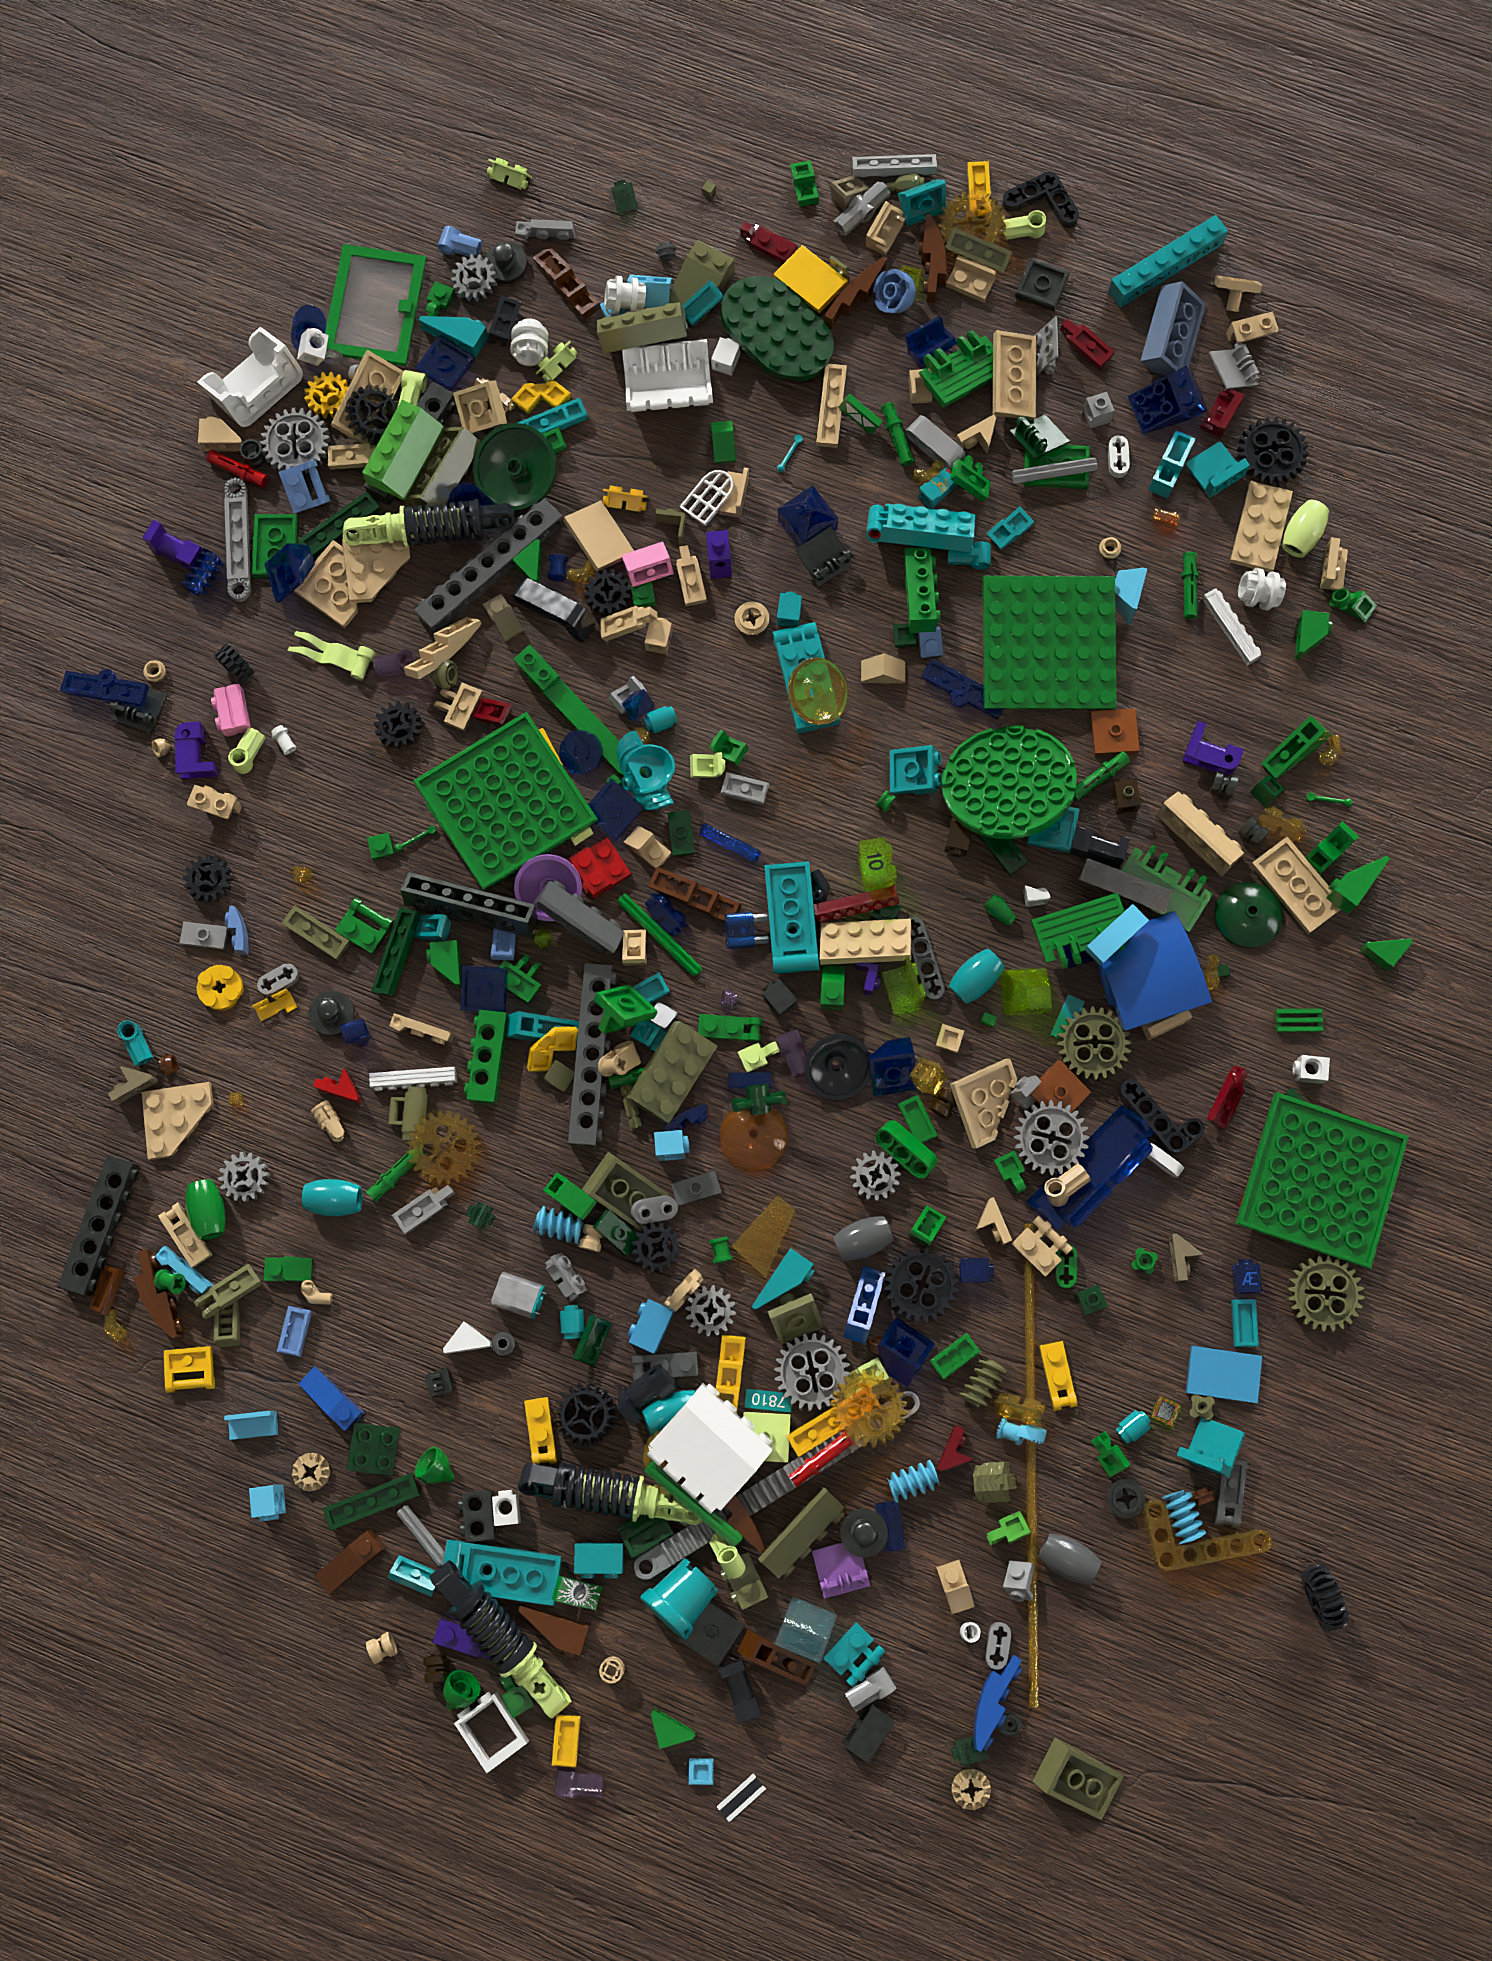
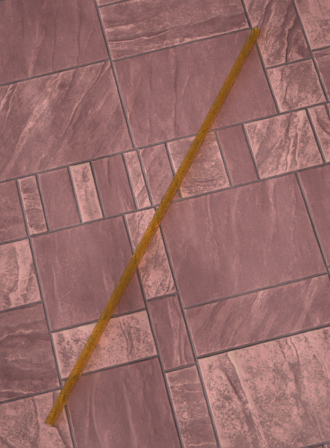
M1025 1223L1024 1230L1028 1227L1033 1232V1224ZM1024 1257L1026 1425L1036 1426L1034 1266ZM1026 1439L1027 1526L1031 1532L1027 1536L1028 1563H1032L1035 1567L1030 1585L1033 1599L1028 1600L1029 1707L1038 1708L1035 1440L1031 1442V1440L1028 1441Z

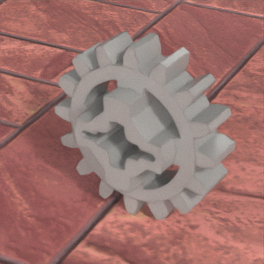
M470 254L469 260L462 257L463 263L457 262L458 269L452 270L455 277H452L451 281L454 284L455 291L458 292L461 298L466 297L468 301H471L472 297H474L476 302H478L479 296L486 299L487 292L493 293L491 286H497L494 279L498 278V275L495 272L496 269L493 263L491 264L488 258L483 260L480 254L477 256V259L474 258L473 254Z
M872 1151L870 1157L863 1153V1161L858 1158L856 1159L858 1167L852 1166L851 1168L856 1174L851 1175L850 1179L856 1180L852 1187L853 1189L859 1187V1196L865 1193L867 1194L866 1200L874 1196L877 1202L881 1195L884 1199H887V1192L894 1194L895 1190L892 1186L899 1185L895 1178L899 1177L900 1173L894 1171L898 1164L892 1165L890 1163L893 1157L890 1156L885 1159L884 1152H881L880 1156H876V1152ZM876 1161L875 1165L869 1168L863 1167L868 1162ZM883 1164L887 1166L891 1176L885 1174L882 1168ZM877 1167H879L878 1176L882 1178H877L872 1186V1176L869 1173L873 1174ZM860 1176L866 1179L868 1183L867 1188L861 1183ZM881 1184L888 1185L883 1190L875 1191V1188Z
M240 1152L239 1158L234 1154L231 1155V1162L224 1161L227 1167L219 1169L220 1172L224 1173L222 1177L218 1178L219 1181L224 1182L220 1187L221 1190H228L226 1196L232 1197L234 1195V1200L238 1202L241 1197L244 1202H248L249 1197L256 1200L257 1192L265 1193L262 1186H269L265 1178L270 1177V1174L264 1172L268 1166L266 1164L260 1165L263 1159L259 1156L255 1158L253 1153H249L246 1157L244 1152ZM249 1162V1164L247 1163L245 1166H237L240 1163ZM257 1172H258V1181H256V1173H257ZM243 1173L246 1174V1181L241 1177ZM247 1187H250V1188H251V1190H249V1191L239 1192V1191H242L243 1188H247Z
M712 1285L710 1291H707L706 1287L703 1286L702 1293L694 1291L695 1299L688 1298L692 1305L685 1308L687 1311H691V1314L686 1316L687 1320L693 1319L694 1322L690 1326L692 1328L698 1326L699 1334L705 1330L707 1337H710L711 1331H714L719 1336V1329L722 1328L724 1331H727L726 1324L734 1323L730 1316L736 1315V1312L731 1310V1307L735 1306V1302H728L731 1295L727 1294L724 1296L723 1288L717 1292L714 1285ZM708 1296L707 1301L703 1305H697L700 1299ZM717 1297L724 1301L726 1308L719 1307L716 1303ZM711 1300H713L712 1304L717 1313H713L709 1322L708 1313L704 1312V1310L709 1308ZM696 1314L702 1315L705 1318V1325L697 1320ZM725 1317L719 1325L714 1326L716 1319Z

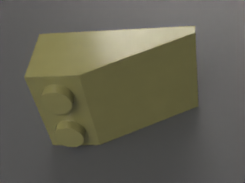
M697 240L687 255L673 284L669 303L680 302L682 305L685 304L710 280L722 292L735 272L734 258Z
M609 1152L582 1188L585 1193L640 1231H642V1226L647 1227L648 1224H641L632 1217L631 1208L633 1204L641 1199L669 1195ZM648 1209L642 1211V1216L647 1215Z
M1055 1737L1032 1782L1046 1794L1102 1820L1124 1775Z

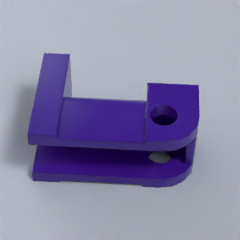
M155 520L151 522L142 537L153 553L161 555L189 571H194L204 554L201 546L187 539L184 542L168 534L162 524Z
M1198 721L1193 729L1182 762L1212 772L1220 771L1225 776L1232 774L1241 760L1244 749L1231 744L1223 748L1201 740L1206 723Z
M201 722L182 723L175 730V773L180 774V779L219 777L218 767L213 762L201 763V744H206L205 727Z

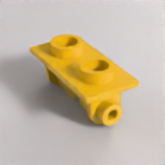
M611 485L609 490L603 489V491L608 492L607 496H603V504L606 507L622 509L623 501H627L625 510L638 512L646 510V502H643V497L648 498V496L643 495L644 491L631 489L630 493L622 492V487Z

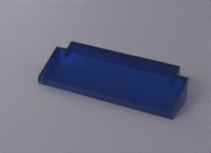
M1121 1105L1086 1140L1084 1144L1088 1148H1081L1080 1150L1085 1156L1076 1157L1079 1165L1090 1176L1091 1181L1070 1195L1067 1203L1059 1207L1051 1205L1048 1201L1044 1187L1045 1182L1026 1201L1027 1204L1056 1230H1059L1065 1223L1073 1229L1081 1225L1111 1194L1112 1189L1117 1184L1122 1183L1151 1154L1153 1146L1148 1139L1154 1134L1142 1117ZM1071 1162V1163H1070L1071 1168H1072L1073 1166H1075L1076 1164H1074V1163ZM1065 1166L1063 1167V1174L1068 1171ZM1057 1170L1049 1179L1058 1178L1063 1174H1059ZM1056 1190L1052 1194H1058L1061 1190Z

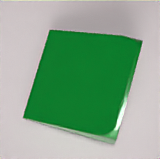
M1365 591L1353 592L1356 599L1351 601L1345 611L1360 621L1366 622L1377 605Z

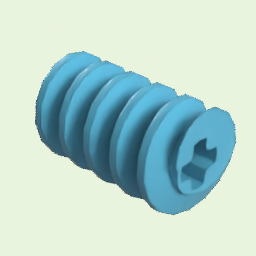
M543 1206L537 1214L533 1233L539 1228V1235L543 1236L548 1230V1237L552 1238L557 1233L558 1240H562L566 1236V1242L570 1243L574 1238L575 1244L578 1245L584 1223L579 1217L573 1220L572 1213H569L564 1218L563 1210L557 1216H555L554 1208L549 1213H546V1207Z
M930 1460L927 1461L926 1468L919 1463L917 1471L910 1466L908 1474L901 1469L900 1477L892 1472L891 1480L887 1478L896 1503L899 1502L900 1494L907 1500L909 1491L916 1497L917 1489L925 1494L926 1486L932 1491L935 1490V1483H938L940 1486L934 1465Z
M1184 1490L1161 1497L1162 1500H1170L1165 1509H1173L1174 1511L1168 1517L1177 1520L1171 1526L1172 1528H1180V1531L1175 1534V1537H1183L1179 1544L1199 1539L1206 1534L1204 1529H1197L1203 1524L1202 1520H1194L1199 1515V1511L1191 1510L1196 1506L1194 1501H1188L1193 1494L1192 1492H1184Z

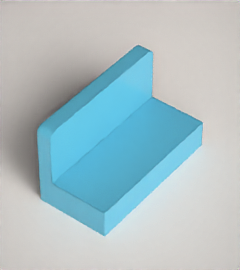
M640 275L629 276L627 283H630L633 277L638 278V283H644L646 286L644 307L655 308L669 303L672 278Z
M277 1411L224 1416V1421L229 1422V1440L278 1435Z

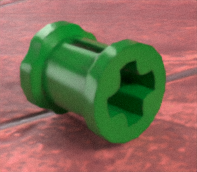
M729 1237L709 1240L715 1258L713 1264L733 1260L728 1247Z
M161 1269L155 1275L154 1285L159 1290L168 1289L173 1294H179L185 1288L186 1279L183 1274H171L169 1270Z

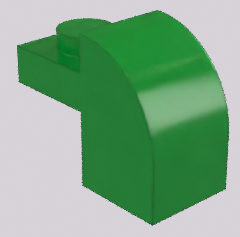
M1342 821L1305 858L1321 874L1359 836Z

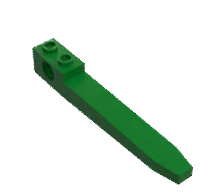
M528 645L514 658L516 668L619 775L624 777L619 767L617 756L619 740L572 692L535 649ZM641 768L639 771L640 775L646 778V775Z

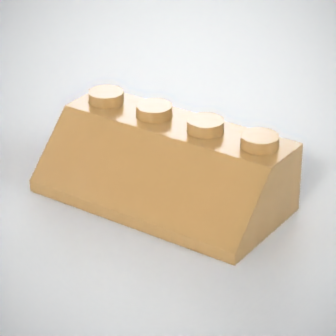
M1179 791L1163 803L1156 815L1221 877L1244 854L1242 847L1236 841H1231L1219 825H1214L1203 810H1198L1193 805L1192 800L1187 795H1182Z

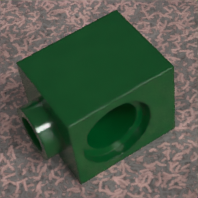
M1099 1284L1074 1294L1082 1316L1108 1307Z

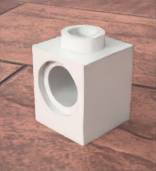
M308 328L301 335L297 359L318 366L325 359L329 335L322 333L319 329ZM310 342H313L316 345V348H313Z
M720 337L711 359L712 369L732 376L741 354L740 345L733 339Z
M1301 1055L1293 1063L1292 1072L1296 1075L1295 1081L1324 1084L1328 1081L1330 1058ZM1306 1064L1314 1067V1075L1307 1073L1305 1069Z
M512 1490L498 1491V1496L492 1497L494 1526L521 1523L519 1494L513 1495ZM505 1500L512 1504V1511L508 1515L504 1514L500 1508Z

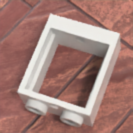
M487 1692L477 1700L479 1703L477 1707L471 1710L468 1706L457 1715L459 1720L454 1723L486 1773L530 1741L516 1719L512 1717L498 1692L493 1695ZM494 1702L517 1738L489 1758L466 1722Z

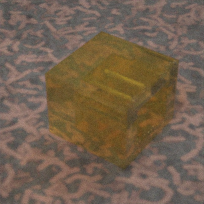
M230 1092L229 1104L242 1105L243 1094Z

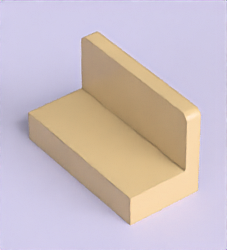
M744 468L743 474L727 472L732 477L734 489L729 499L719 509V514L741 518L749 480L748 468ZM731 481L724 488L723 492H725L726 494L730 490Z
M1187 1010L1141 1025V1028L1147 1040H1150L1188 1022L1192 1015Z

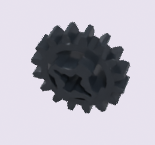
M603 569V574L600 575L596 571L595 578L589 576L590 584L584 585L586 590L584 597L587 599V606H592L594 613L600 610V616H603L605 612L612 615V611L620 612V607L627 608L625 601L631 600L629 595L631 587L628 586V579H623L622 573L615 575V569H612L610 573ZM606 587H608V589H609V591H610V592H609L610 594H609V598H608V599H607V595H606V591H607V590H606Z
M397 701L396 706L389 702L388 709L381 707L383 713L382 715L376 714V718L379 721L374 722V726L377 728L375 733L377 736H380L379 740L383 744L387 741L386 745L388 748L395 744L397 750L400 749L402 744L408 748L409 741L415 744L414 736H421L417 729L423 728L422 723L419 722L422 720L421 716L416 714V708L410 709V705L407 702L402 706L400 701ZM408 716L412 718V725L408 723ZM384 725L389 728L388 735L385 733Z
M207 854L206 859L199 855L198 862L190 861L192 868H185L189 874L183 876V879L188 882L184 887L190 890L189 894L192 897L196 896L199 902L204 898L207 903H210L211 898L219 901L218 896L220 894L224 897L227 896L224 890H231L232 887L228 882L234 881V878L228 875L233 871L230 867H227L228 863L225 860L221 861V858L217 855L212 859V856ZM204 873L207 876H210L211 880L213 881V884L205 879L206 877L203 875Z
M662 1222L658 1224V1227H655L654 1223H650V1229L642 1226L643 1233L636 1232L634 1235L638 1240L631 1242L632 1245L636 1246V1249L632 1250L631 1254L638 1255L634 1261H642V1269L650 1266V1272H654L655 1267H657L659 1272H663V1266L671 1269L670 1262H678L675 1254H681L682 1252L677 1249V1246L682 1244L681 1241H675L678 1233L671 1234V1226L663 1229ZM651 1232H661L657 1238L652 1239L647 1236ZM668 1238L671 1242V1251L667 1249L666 1241ZM660 1241L659 1248L661 1249V1252L657 1251L654 1254H652V1251L654 1249L651 1246L652 1243L655 1244ZM642 1244L646 1247L647 1253L645 1257L643 1256L641 1250ZM659 1256L666 1259L661 1263H652Z

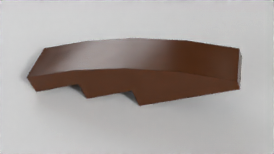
M550 246L533 257L534 262L548 280L584 320L601 309L599 301L588 292L586 285L574 274L572 267Z
M883 256L862 271L835 299L824 316V322L829 329L832 330L841 313L850 316L858 300L867 303L873 293L876 279L886 270V257Z
M659 867L656 868L648 884V888L725 923L726 916L738 915L742 906L739 902L723 897L716 891L698 885L696 881Z
M735 1494L725 1505L730 1511L726 1521L763 1554L765 1547L757 1528L742 1501Z

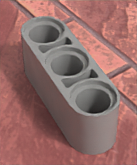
M920 415L905 430L909 440L943 469L948 467L952 471L953 463L958 459L962 460L966 456L964 450L925 416Z

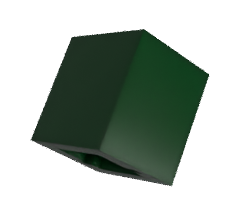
M1228 964L1215 967L1217 978L1230 976Z

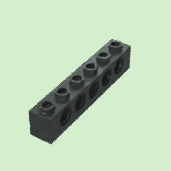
M434 382L430 384L416 405L444 427L448 416L452 415L457 408L453 393ZM433 409H439L435 413L431 412ZM366 482L364 484L366 491L373 498L388 506L398 498Z
M408 872L400 889L404 905L437 914H444L449 917L529 938L538 920L536 905L411 872Z
M107 1154L57 1287L85 1296H91L95 1292L99 1282L97 1279L99 1272L104 1269L107 1262L105 1256L108 1248L110 1249L115 1241V1229L122 1222L124 1205L128 1204L131 1198L130 1189L139 1177V1165ZM117 1177H121L120 1186L114 1188V1180ZM112 1198L113 1206L106 1210L105 1203L108 1199ZM104 1220L105 1227L102 1231L98 1232L97 1225L100 1221ZM95 1242L97 1249L94 1253L90 1254L89 1246ZM87 1264L88 1273L82 1276L80 1270L83 1265Z

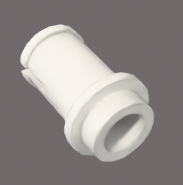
M280 725L271 731L272 739L277 741L284 755H288L295 751L297 747L287 734L288 729Z

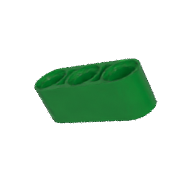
M890 1120L886 1122L875 1134L876 1143L917 1178L923 1179L927 1177L938 1164L937 1156L897 1121Z

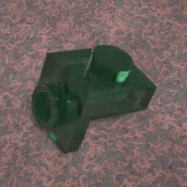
M626 180L614 182V187L610 188V191L613 195L617 214L638 208L632 183H626Z
M973 1736L953 1742L954 1747L951 1748L955 1763L959 1762L960 1767L989 1758L988 1752L984 1749L980 1753L974 1751Z

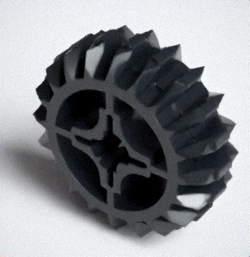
M370 384L365 389L359 387L357 392L354 391L351 394L352 398L346 401L349 406H346L344 410L348 413L345 420L351 421L348 428L356 429L353 433L355 436L359 433L362 435L361 441H364L367 437L369 444H372L374 440L378 444L397 410L396 406L399 404V400L393 401L394 393L387 395V388L380 391L379 385H375L372 389ZM366 399L376 400L380 403L374 404L370 400L367 401ZM358 407L361 408L360 411H361V412L363 413V415H364V420H363V421L361 420V418H360V416H359ZM384 408H386L388 412L389 422L387 421L388 418L384 414ZM379 409L376 416L369 420L368 418L371 416V413ZM369 425H375L377 428H381V429H380V430L372 429V428H370V427H368V426H369Z
M578 1383V1391H575L570 1386L568 1389L571 1395L568 1396L567 1393L562 1392L561 1395L566 1400L564 1402L556 1401V1404L562 1406L561 1410L554 1409L555 1414L561 1415V1418L554 1419V1423L562 1422V1426L558 1427L557 1431H567L562 1437L564 1440L569 1438L570 1435L573 1436L570 1441L572 1445L576 1443L577 1439H580V1447H584L585 1440H588L590 1447L593 1446V1438L598 1443H602L600 1434L609 1437L610 1434L605 1429L607 1427L609 1429L615 1428L613 1424H609V1420H617V1416L610 1415V1411H616L617 1407L608 1406L614 1399L610 1397L605 1400L604 1397L608 1394V1391L604 1390L599 1394V1385H596L592 1391L591 1383L586 1384V1390H583L582 1383ZM592 1395L600 1402L588 1407L581 1400L580 1396ZM574 1401L577 1412L575 1416L567 1421V1409L570 1403ZM582 1408L586 1411L595 1409L591 1412L589 1421L578 1419L580 1418L579 1415L582 1414L580 1413ZM604 1408V1420L600 1428L597 1429L594 1416ZM584 1423L591 1434H578L571 1427Z
M1323 1564L1312 1565L1308 1569L1303 1570L1301 1582L1316 1620L1319 1621L1323 1629L1329 1632L1346 1626L1349 1620L1347 1607L1330 1570Z

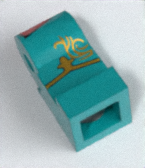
M948 467L944 468L936 477L928 483L925 482L919 488L918 498L929 509H933L958 485L950 479L952 471Z

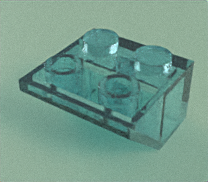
M792 1596L776 1637L775 1645L820 1663L837 1614Z

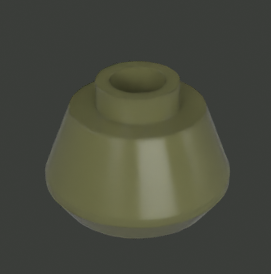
M445 660L437 669L430 672V678L434 684L448 690L457 682V666L452 660Z

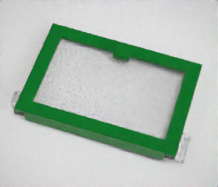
M353 240L349 241L348 245L343 244L325 334L329 336L325 359L323 360L324 363L338 366L342 364L343 357L362 360L365 352L369 350L393 365H407L427 261L426 256L361 247L359 242Z

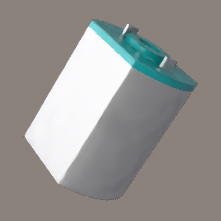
M502 1272L495 1288L491 1305L535 1319L536 1315L539 1314L538 1310L542 1306L546 1287Z

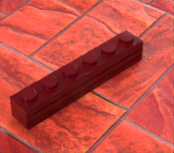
M893 885L813 904L817 923H825L829 920L900 904L896 886Z

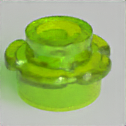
M541 927L539 932L534 934V943L538 945L539 949H543V947L549 948L551 942L550 930H544Z

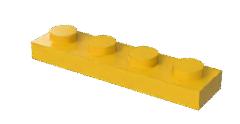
M864 1387L786 1435L797 1456L800 1457L879 1406L868 1388Z

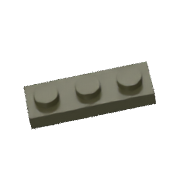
M955 227L945 247L1003 273L1013 253Z
M295 905L282 922L285 927L337 961L351 943Z

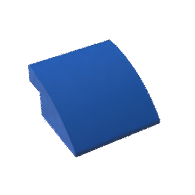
M1176 912L1150 919L1124 944V950H1117L1101 966L1096 962L1107 1002L1115 1007L1120 1027L1125 1031L1212 1002L1197 956Z

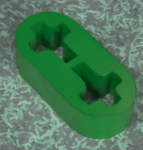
M1072 1245L1070 1246L1073 1249L1069 1252L1072 1253V1257L1068 1258V1265H1064V1257L1060 1256V1253L1063 1252L1061 1249L1055 1253L1062 1259L1055 1267V1282L1057 1286L1063 1289L1074 1286L1077 1280V1251ZM1064 1268H1067L1068 1276H1072V1280L1068 1281L1067 1285L1064 1284V1280L1059 1278L1064 1275Z

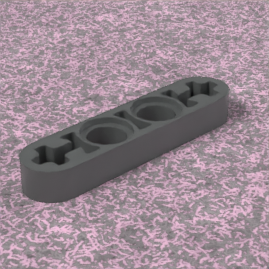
M911 916L907 919H911V922L919 925L917 928L918 937L911 941L912 959L925 997L930 1001H938L944 994V984L924 923L919 917ZM912 930L911 938H914L915 935ZM916 943H924L927 951L923 954L915 952L914 945ZM925 963L931 964L934 971L930 975H925L921 971V966ZM935 976L937 979L933 980L934 987L940 988L936 996L928 992L931 988L930 981L924 982V980H931Z

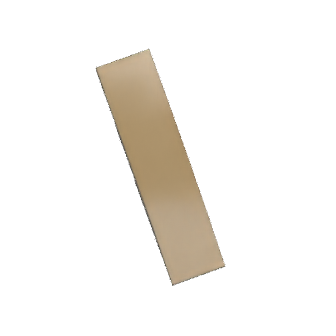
M465 617L434 633L436 642L419 650L421 659L404 667L406 676L421 679L437 669L443 661L450 659L480 627L481 621Z

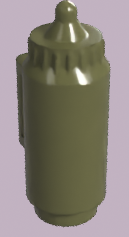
M408 1087L405 1097H391L388 1125L402 1126V1140L408 1143L409 1150H412L416 1143L422 1141V1136L425 1132L428 1094H426V1088ZM400 1102H404L402 1121H398Z

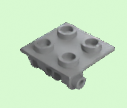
M1056 316L1034 335L1036 336V375L1042 370L1046 374H1052L1056 369L1055 359L1058 357Z
M1236 343L1234 345L1235 349L1209 352L1226 389L1258 385L1257 381L1260 380V372L1254 360H1251L1252 356L1248 355L1249 351L1246 344Z

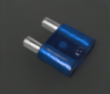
M753 912L725 914L727 949L754 947L755 944L769 943V940H766L769 939L768 936L754 935V922L768 921V918H766L768 915L766 913L753 914Z

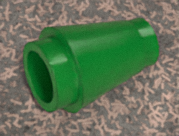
M996 893L983 905L988 914L1007 926L1017 917L1003 897H999Z

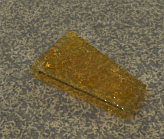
M779 1195L768 1204L731 1245L736 1252L765 1278L795 1212Z

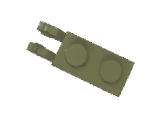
M247 1264L209 1288V1291L197 1298L194 1304L196 1307L201 1308L210 1303L213 1298L215 1299V1303L202 1311L203 1318L208 1319L216 1315L220 1309L223 1310L262 1285L251 1266Z

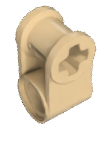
M626 1041L617 1045L612 1051L600 1058L598 1069L601 1075L606 1077L614 1073L623 1075L641 1063L633 1041Z

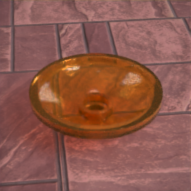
M773 1108L772 1112L759 1115H750L749 1109L737 1113L731 1110L722 1122L719 1139L724 1155L732 1164L744 1170L758 1171L774 1165L782 1157L787 1147L788 1131L782 1116ZM750 1131H757L758 1136L751 1138L749 1136Z

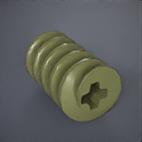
M986 1356L984 1357L987 1361L979 1360L978 1362L982 1369L975 1368L973 1370L978 1377H969L973 1385L965 1384L964 1386L968 1394H959L962 1399L979 1409L980 1405L988 1406L984 1399L985 1397H993L989 1389H998L993 1382H1002L1001 1377L998 1375L999 1372L1007 1373L1004 1367Z

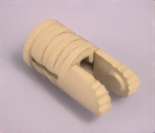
M328 1100L316 1105L311 1110V1113L318 1121L321 1129L327 1132L333 1142L341 1143L344 1139L345 1131L340 1124V1118L337 1116V1113Z

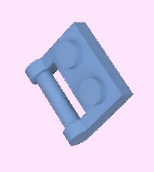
M311 460L279 472L294 514L331 501L329 495L325 493L316 466H318L316 460ZM308 470L318 499L312 500L302 471Z

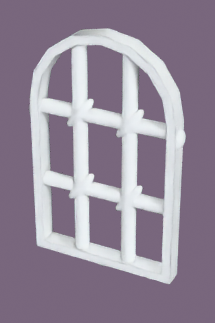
M722 470L709 472L679 506L680 509L706 526L731 496L734 489L732 477ZM718 474L713 481H707L710 476ZM722 474L727 476L728 479L722 487L717 488L714 485ZM731 481L730 490L726 494L723 490ZM703 483L707 484L708 487L701 496H697L695 493ZM713 488L717 491L710 501L706 502L703 500V497L710 489ZM721 494L725 496L716 508L711 505ZM692 497L697 499L689 510L684 508ZM698 503L706 505L698 516L692 513ZM707 509L713 510L705 521L700 519Z

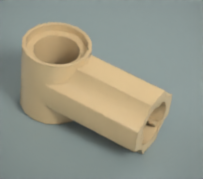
M1077 1163L1060 1177L1049 1179L1044 1187L1050 1204L1056 1207L1065 1205L1070 1195L1091 1181L1086 1170ZM1056 1190H1061L1058 1194H1052Z

